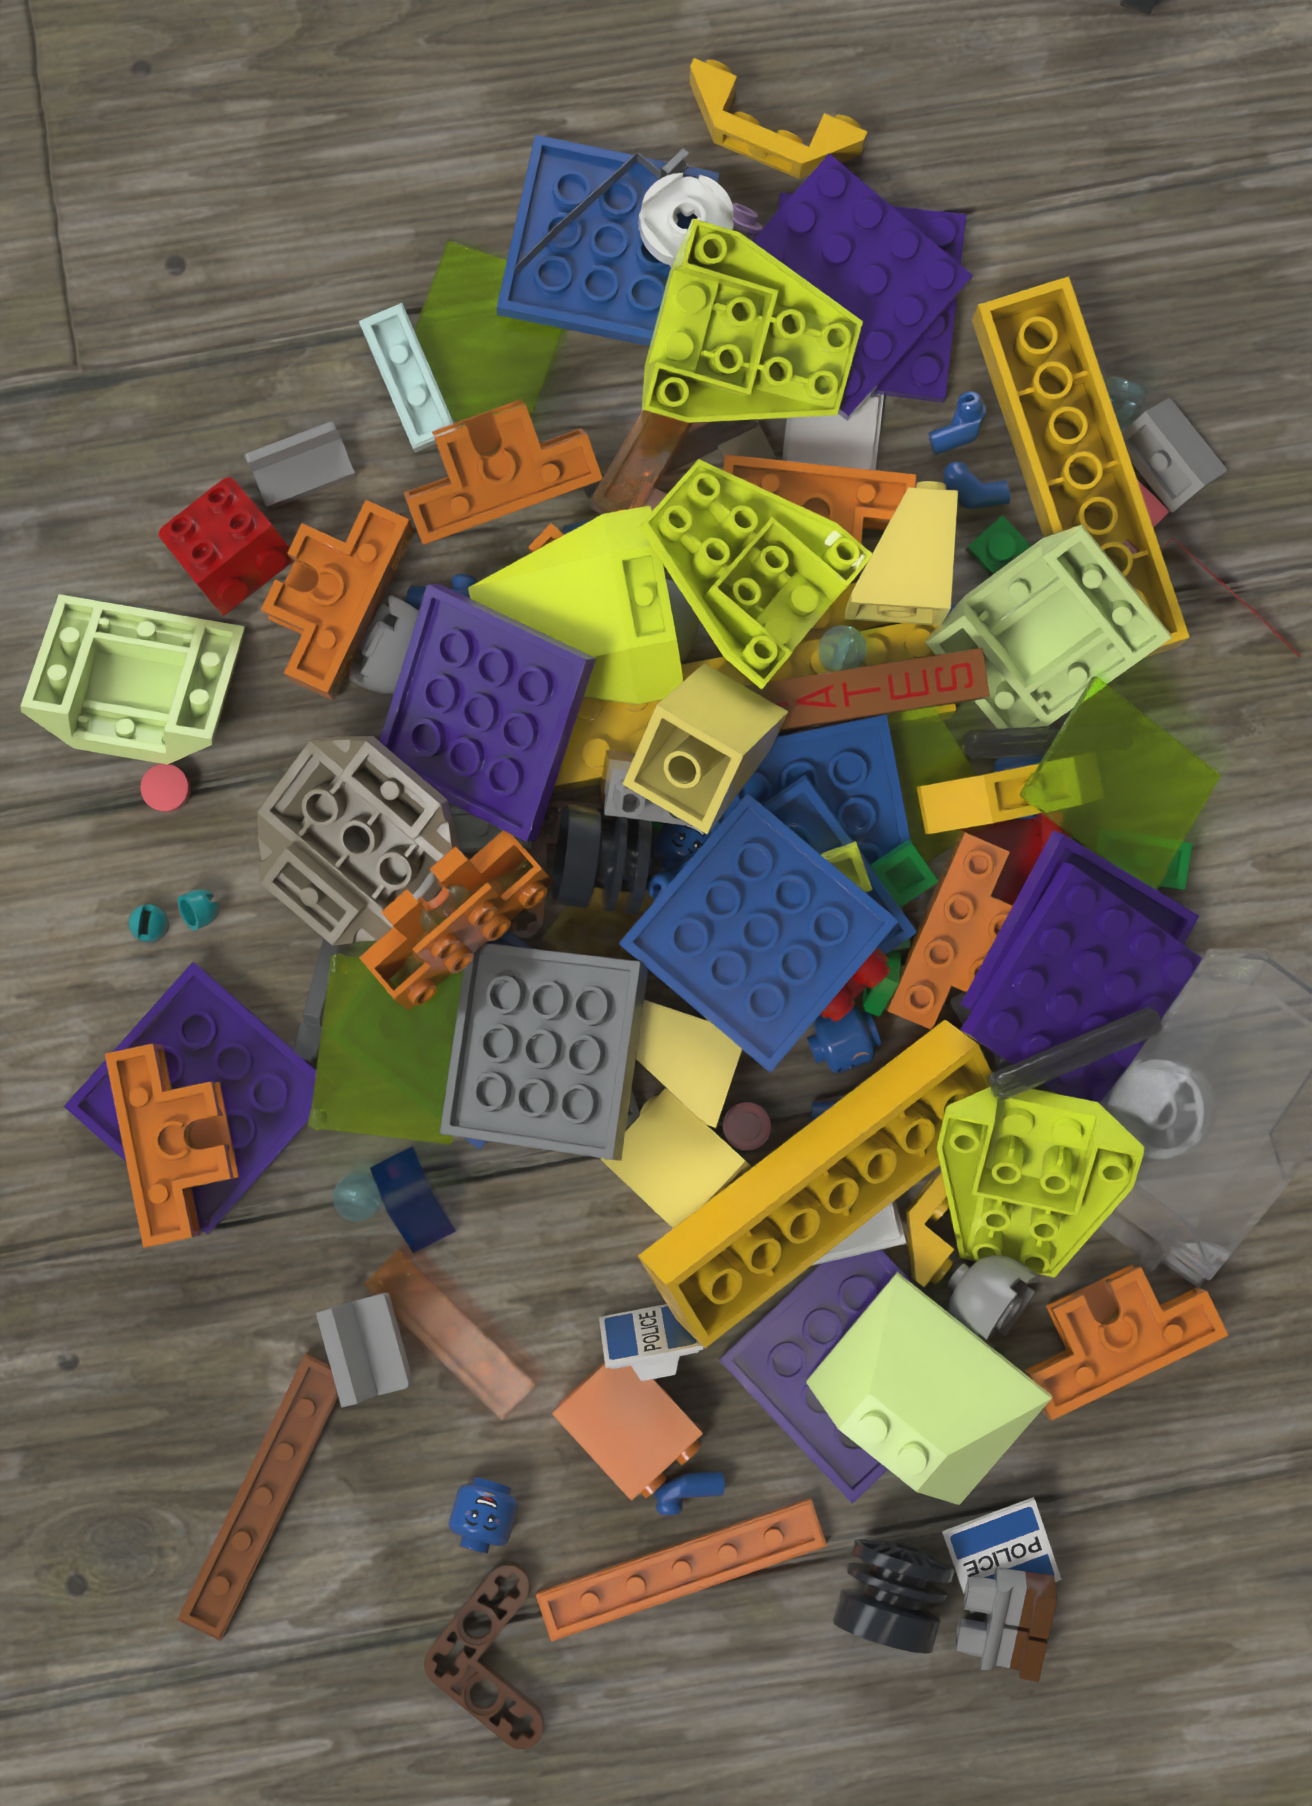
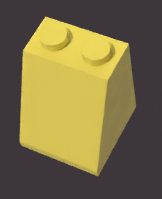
M934 481L918 482L916 488L908 487L850 595L845 609V619L942 625L951 609L958 491L946 490V484Z
M704 663L657 704L623 781V785L708 834L770 752L788 711Z
M644 1000L636 1060L706 1125L716 1128L742 1049L711 1022Z
M667 1088L659 1095L651 1097L640 1110V1116L625 1131L621 1161L600 1159L672 1228L676 1227L752 1168L747 1161Z

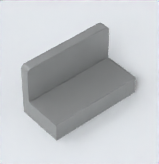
M1170 398L1145 411L1121 432L1131 462L1171 513L1181 508L1203 488L1227 472L1226 467Z
M334 421L245 454L247 463L254 474L268 511L356 477Z
M387 1292L343 1303L316 1313L341 1408L358 1404L378 1395L406 1389L413 1385L414 1382L392 1301Z

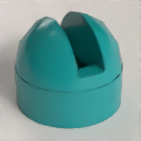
M197 889L178 897V908L185 924L193 931L208 926L219 914L218 902H210L213 898V894L210 891Z
M143 904L132 911L129 916L128 926L131 934L136 939L146 943H154L161 940L167 933L169 920L161 908L152 904ZM144 911H151L148 935L141 934Z

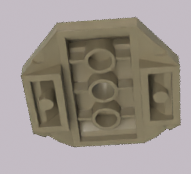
M374 736L316 737L310 740L257 811L258 841L262 860L259 862L260 884L332 946L351 944L355 941H377L393 928L381 911L406 889L417 900L419 897H423L428 902L435 898L442 888L437 883L439 879L430 868L455 846L461 851L448 800ZM358 826H361L368 832L370 844L365 843L359 837Z

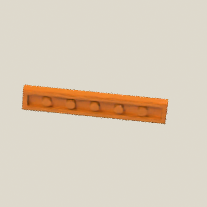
M810 1497L536 1592V1598L552 1642L826 1547L827 1544Z

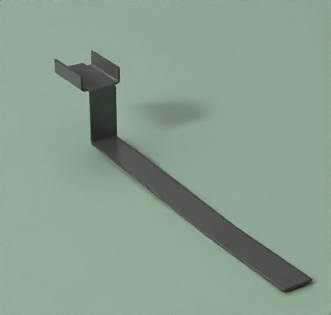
M686 147L682 148L661 170L640 153L636 152L614 174L561 220L514 267L515 275L637 162L658 179L674 173H683L689 167L683 160L689 154Z
M324 938L303 1012L304 1023H300L293 1048L294 1051L307 1061H312V1057L317 1060L325 1032V1029L321 1028L320 1014L339 945L332 946Z

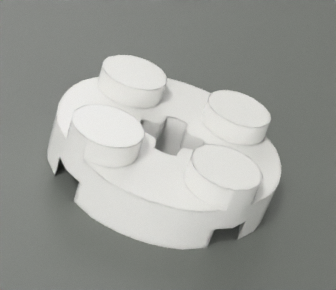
M674 173L661 178L648 189L642 202L638 221L641 239L645 247L659 261L672 267L688 230L677 226L678 218L676 214L681 212L686 217L695 214L698 220L733 230V204L726 191L711 178L699 175V178L683 177V173Z

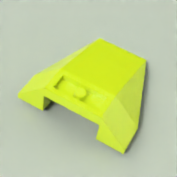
M692 219L669 272L644 371L642 410L686 423L838 415L863 321L740 232L698 219Z
M700 459L696 461L639 526L723 657L760 689L764 688L810 629L864 568L872 555L868 549L836 522Z
M651 506L602 514L468 587L470 599L596 658L584 698L641 705L662 701L683 682L676 631L663 563L639 528L641 523L652 512Z
M1000 1082L946 1106L937 1143V1152L959 1257L978 1261L981 1258L992 1255L1006 1256L1022 1263L1036 1274L1055 1278L1133 1189L1144 1155V1146L1098 1102Z

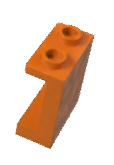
M604 1361L552 1411V1415L631 1501L639 1493L645 1498L649 1497L667 1479L662 1472L671 1463L677 1460L681 1465L684 1464L702 1446L697 1440L703 1434V1429L699 1424L686 1414L655 1379L641 1381L631 1366L611 1369L605 1367Z

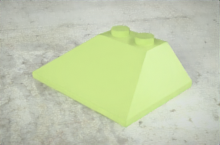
M1079 525L1042 538L966 594L947 615L942 625L938 626L926 639V644L935 655L977 648L983 649L990 698L975 700V702L1012 747L1016 749L1172 637L1085 527Z
M59 594L20 706L21 712L74 749L168 765L212 745L244 638L245 626Z
M896 1272L806 1381L842 1433L916 1492L957 1505L963 1502L1052 1399L1050 1393L898 1272Z

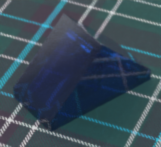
M414 1146L370 1167L385 1209L412 1253L456 1232Z

